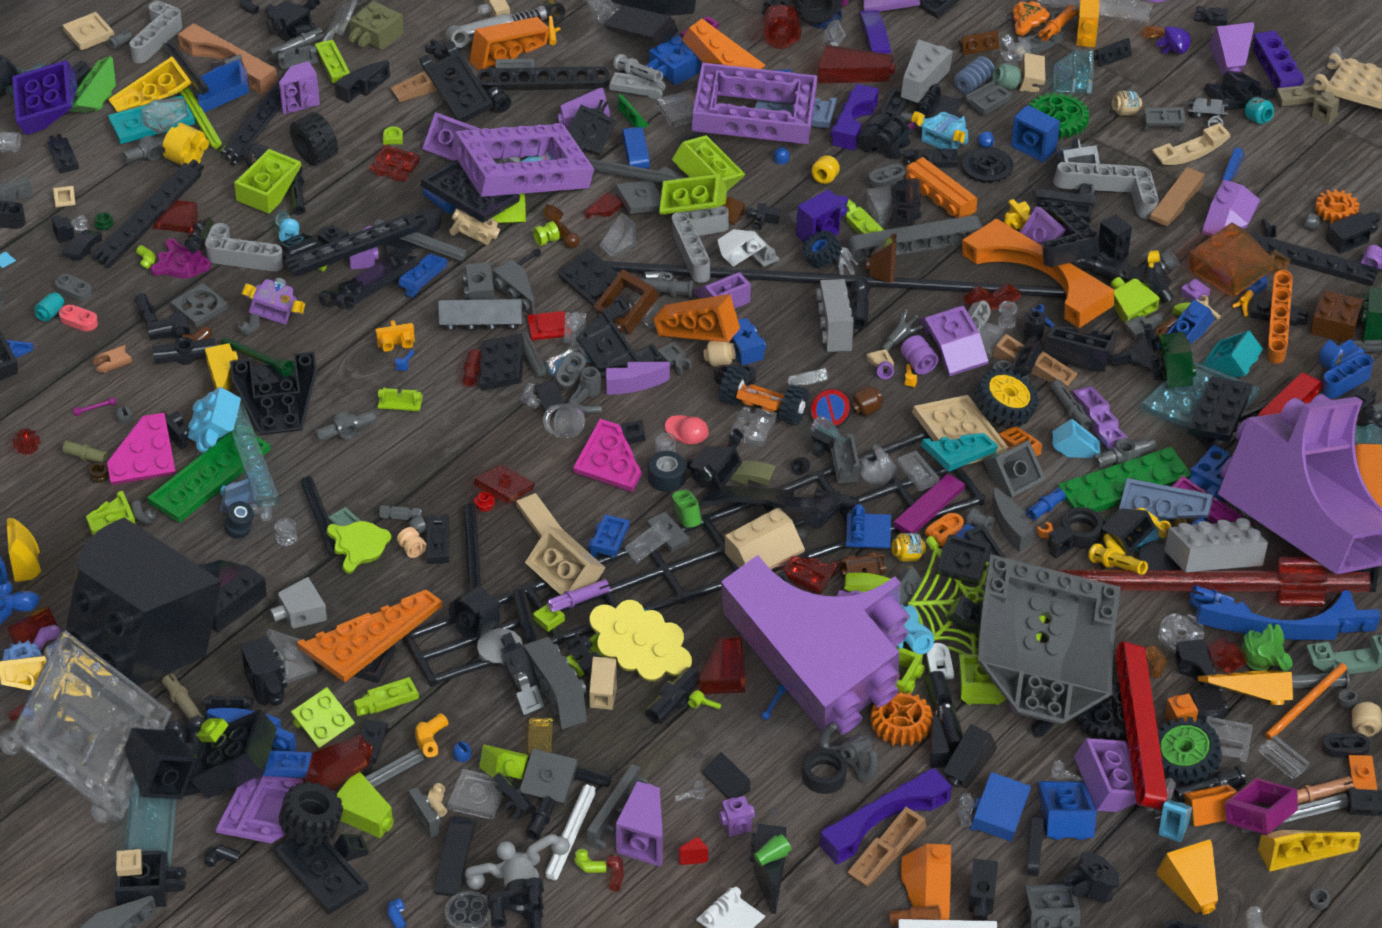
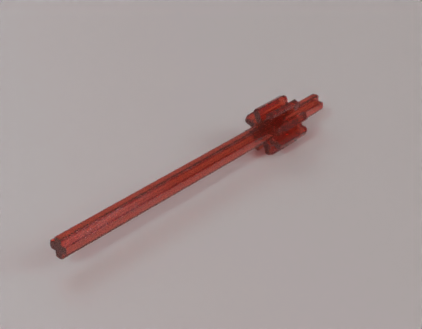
M1280 557L1277 571L1185 572L1147 570L1145 574L1140 575L1129 570H1056L1121 587L1120 590L1193 591L1191 588L1194 585H1198L1199 587L1209 590L1216 589L1217 591H1278L1277 599L1280 606H1323L1325 604L1326 592H1343L1345 590H1350V592H1370L1371 588L1370 572H1347L1342 574L1326 572V567L1312 557Z

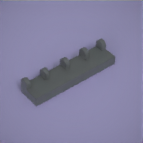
M630 765L587 829V845L603 851L606 844L601 839L605 833L609 835L615 834L616 829L611 824L616 817L620 816L622 808L629 799L637 781L645 784L648 783L646 778L640 776L639 766Z

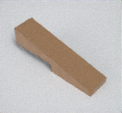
M425 71L391 87L399 102L438 91Z
M1187 167L1151 213L1150 220L1168 226L1184 210L1185 203L1202 188L1205 174Z
M1005 334L995 346L991 356L1013 364L1020 347H1024V345L1008 334ZM1044 351L1038 356L1031 374L1051 383L1061 380L1066 389L1078 375Z
M905 807L881 838L876 837L847 872L848 875L865 887H868L926 828L925 818Z

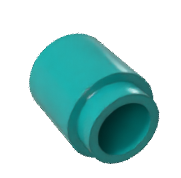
M56 292L47 294L34 307L36 317L41 321H50L63 307L64 299Z

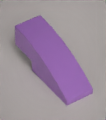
M628 362V368H607V395L641 391L670 380V362Z

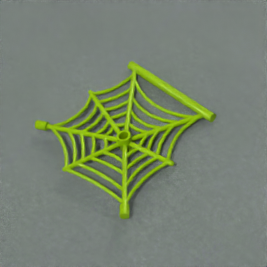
M930 536L926 539V543L931 550H934L925 577L911 601L908 602V606L912 605L915 609V606H919L925 613L934 636V641L944 639L957 641L970 649L972 654H977L976 641H979V637L976 638L975 634L971 633L970 635L959 629L949 628L953 624L950 620L943 625L932 605H938L947 617L948 611L943 605L953 604L955 601L953 598L956 596L958 588L961 589L965 597L977 605L983 602V597L979 598L978 594L980 592L984 595V591L981 588L983 585L985 586L989 562L985 565L987 568L983 571L979 586L968 587L963 585L960 580L954 579L956 586L953 594L948 600H940L952 580L949 577L936 600L926 601L940 576L936 574L923 600L915 601L929 577L936 554L940 558L943 551L938 548L939 544L934 537ZM924 606H928L939 624L940 629L936 633L932 619ZM918 612L919 623L924 626L921 615ZM1039 616L1040 621L1045 623L1047 617ZM943 632L962 634L971 639V646L966 641L957 637L940 635ZM1042 633L1036 634V639H1037L1039 642H1040ZM947 646L948 649L951 651L957 652L959 654H966L962 650Z

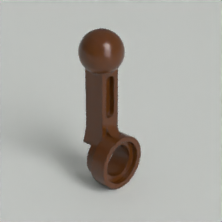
M546 204L543 209V216L549 222L553 221L556 224L559 235L564 239V244L568 248H576L580 243V238L560 221L564 215L563 212L553 205Z

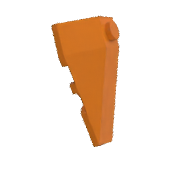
M925 844L902 857L901 880L906 887L909 901L913 906H918L919 908L939 905L941 910L940 919L949 920L951 845Z

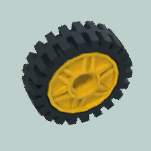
M998 368L993 369V371H987L980 379L974 392V400L978 403V409H982L981 412L984 415L989 414L988 418L990 420L994 418L996 419L995 423L1000 424V422H1003V426L1007 427L1009 424L1011 427L1026 424L1038 406L1039 397L1037 396L1036 389H1033L1032 383L1027 384L1028 380L1026 378L1021 379L1019 373L1014 375L1012 370L1006 372V369L1003 368L1000 371Z

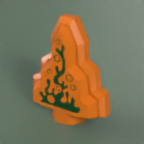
M1035 1L1029 3L1019 2L1015 4L1012 11L1014 21L1016 22L1015 32L1020 37L1030 32L1031 29L1045 23L1050 18L1049 12Z

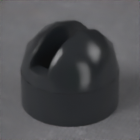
M798 457L792 461L791 468L795 474L802 475L809 470L810 462L805 457Z

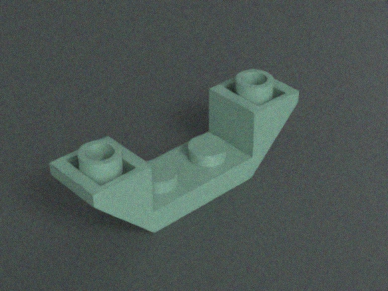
M1382 635L1372 636L1370 648L1333 653L1329 642L1306 646L1313 665L1325 673L1332 672L1340 663L1346 665L1349 674L1376 671L1382 667Z

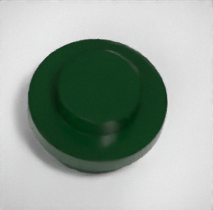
M101 212L95 216V228L108 230L113 227L114 219L109 213Z

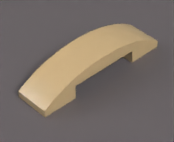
M1219 123L1203 129V135L1175 147L1168 143L1153 149L1152 153L1164 165L1183 164L1212 152L1230 138V133Z

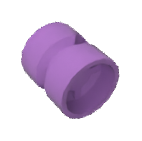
M912 336L902 344L901 354L916 373L926 374L936 367L938 356L922 336Z

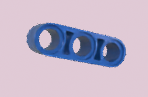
M623 128L622 136L628 165L650 169L643 128Z
M1358 354L1327 371L1324 374L1321 394L1334 399L1369 380L1374 362L1373 358L1368 354Z

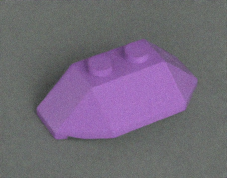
M1223 180L1211 203L1202 234L1223 239L1227 235L1233 234L1234 231H1240L1248 227L1260 203V199L1243 185Z

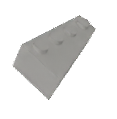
M918 39L903 78L901 97L919 103L929 91L930 86L937 84L950 71L953 51L946 49L944 46H937Z
M845 279L820 280V288L816 289L817 301H821V303H818V314L822 315L820 317V329H824L822 331V343H826L827 352L852 351L853 317H851L852 311L849 307L850 301Z

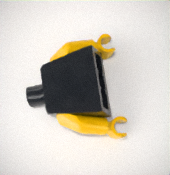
M1122 508L1111 518L1103 519L1101 530L1104 534L1103 540L1106 547L1114 548L1119 554L1125 555L1130 554L1156 527L1158 528V536L1166 538L1167 532L1165 530L1169 531L1171 525L1168 521L1159 522V518L1144 508ZM1123 569V570H1124V572H1126V573H1130V571H1129V570H1125V569Z

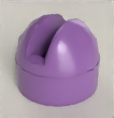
M888 361L881 362L877 366L878 376L881 379L891 378L894 374L893 365ZM883 366H887V373H883Z

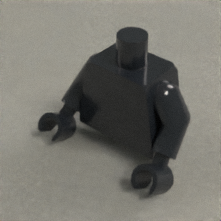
M307 0V3L304 5L294 4L289 1H283L277 6L269 4L265 9L267 14L266 25L271 35L277 34L282 40L287 42L294 37L291 34V27L311 22L310 11L314 10L321 2L319 0Z
M737 428L729 434L728 438L730 440L726 445L705 447L697 457H690L688 459L687 467L691 469L693 479L699 487L705 488L709 486L721 490L742 464L736 448L744 434Z

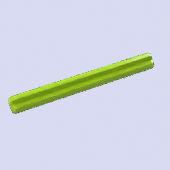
M188 87L180 91V94L184 97L206 139L209 140L210 146L218 149L222 145L221 140L198 104L191 89Z

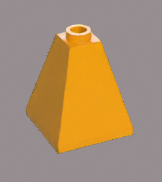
M1209 839L1167 853L1156 871L1158 877L1195 913L1202 912L1203 915L1213 912L1216 909L1215 905L1218 901L1211 840Z

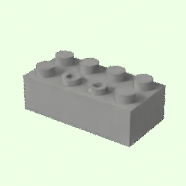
M1238 518L1236 522L1218 520L1216 524L1200 521L1194 525L1180 523L1179 527H1169L1164 551L1185 572L1263 566L1268 542L1261 536V532L1254 529L1250 525V521L1244 518Z

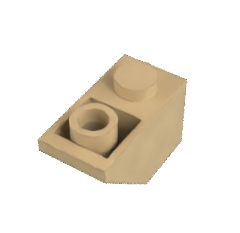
M593 657L590 707L613 710L617 690L616 659Z

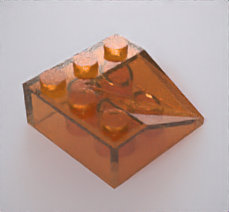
M1233 222L1189 252L1190 271L1233 297L1277 267V263L1245 229Z

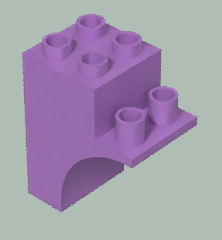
M1320 394L1311 403L1306 404L1298 398H1293L1286 403L1281 413L1249 417L1240 424L1236 432V439L1239 442L1234 455L1225 462L1221 470V477L1224 480L1218 495L1335 574L1381 566L1382 508L1373 499L1362 480L1355 453V427L1363 401L1357 397L1331 400L1325 395Z
M757 555L721 581L724 615L822 733L825 727L832 722L837 724V731L841 735L850 732L861 722L863 717L859 712L872 702L877 708H880L898 694L899 689L895 685L898 683L900 674L898 673L899 651L896 649V646L909 634L904 624L909 620L910 615L900 605L901 583L895 576L883 585L861 594L839 597L823 596L803 591L785 582Z

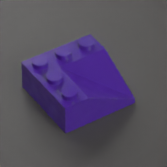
M67 60L12 76L16 123L25 135L44 130L73 107L77 91V79L75 71Z

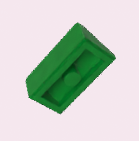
M619 93L618 110L633 127H648L649 124L625 97Z

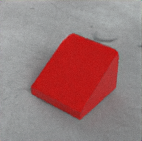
M699 837L679 847L680 865L708 862V847Z

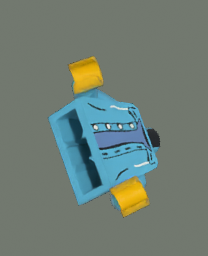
M914 111L910 121L922 127L921 141L939 149H957L960 144L964 146L968 144V130L966 129L965 117L961 113H956L953 116L946 112H941L935 117L926 119L924 118L925 115Z

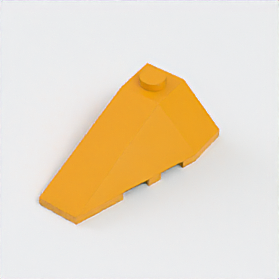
M1264 670L1229 673V676L1228 674L1198 676V681L1257 699L1268 700L1270 705H1283L1284 700H1293L1292 672Z

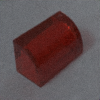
M177 200L153 224V229L191 233L194 230L192 228L199 218L197 203Z

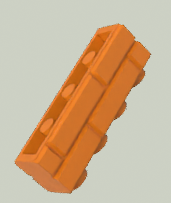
M924 157L907 165L905 179L917 178L920 180V193L932 199L935 205L941 206L950 216L960 218L967 215L970 216L976 212L978 198Z

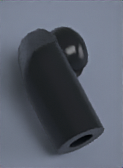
M240 0L242 9L252 14L258 13L259 6L253 4L252 0Z

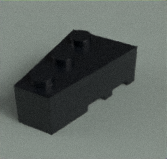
M1052 326L1047 336L1045 353L1057 361L1089 368L1093 371L1105 372L1115 351L1118 330H1111V333L1099 332V329L1092 328L1091 332L1079 331V327Z

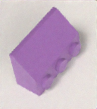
M435 112L422 149L455 161L456 157L451 151L455 131L480 130V128Z
M1086 738L1074 758L1096 810L1118 812L1135 804L1134 783L1129 748L1126 741Z

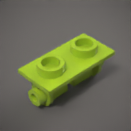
M379 389L378 409L420 411L423 395L417 390L402 389V392L398 393V389Z

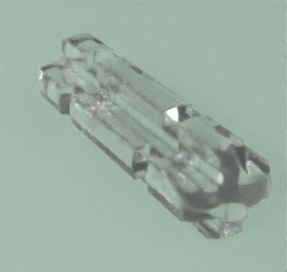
M826 368L817 369V372L813 370L800 373L798 376L791 375L788 377L789 386L792 384L804 386L817 383V380L820 382L828 379V372Z

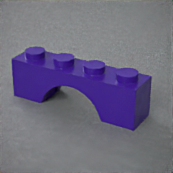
M856 84L854 90L850 91L848 102L844 103L842 114H838L836 126H832L830 137H833V146L855 151L859 143L856 136L861 131V123L855 119L861 116L873 115L878 105V88Z

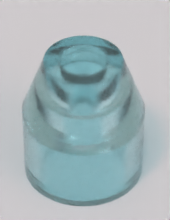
M279 211L276 216L275 225L278 232H280L279 226L281 221L291 219L286 211Z

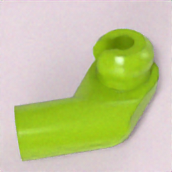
M140 245L136 250V253L143 257L140 265L149 269L151 264L155 263L156 256L151 250Z

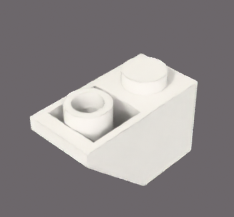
M733 229L718 239L722 256L733 267L766 246V243L752 231Z

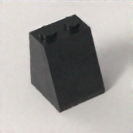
M132 728L124 750L140 795L146 798L182 800L198 758L170 730Z

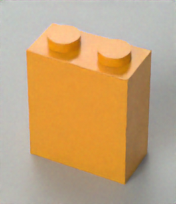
M1080 0L1076 46L1095 48L1099 20V0Z

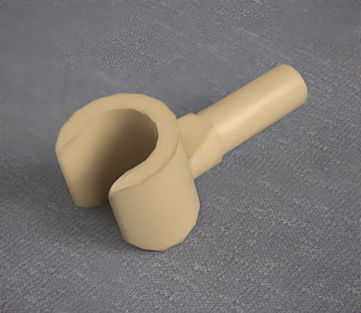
M1202 295L1201 301L1196 299L1198 302L1210 308L1213 316L1217 320L1220 319L1221 316L1209 306V299L1207 296Z

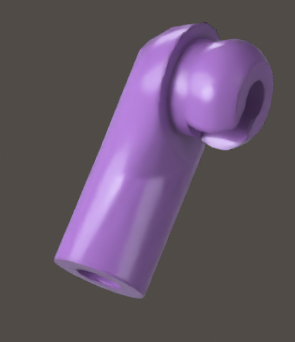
M50 625L40 628L33 644H36L38 649L42 651L46 641L58 640L61 637L60 627Z

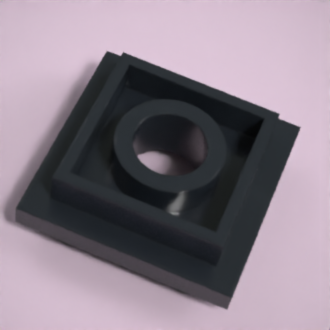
M305 233L278 243L282 248L283 258H290L322 245L313 236Z

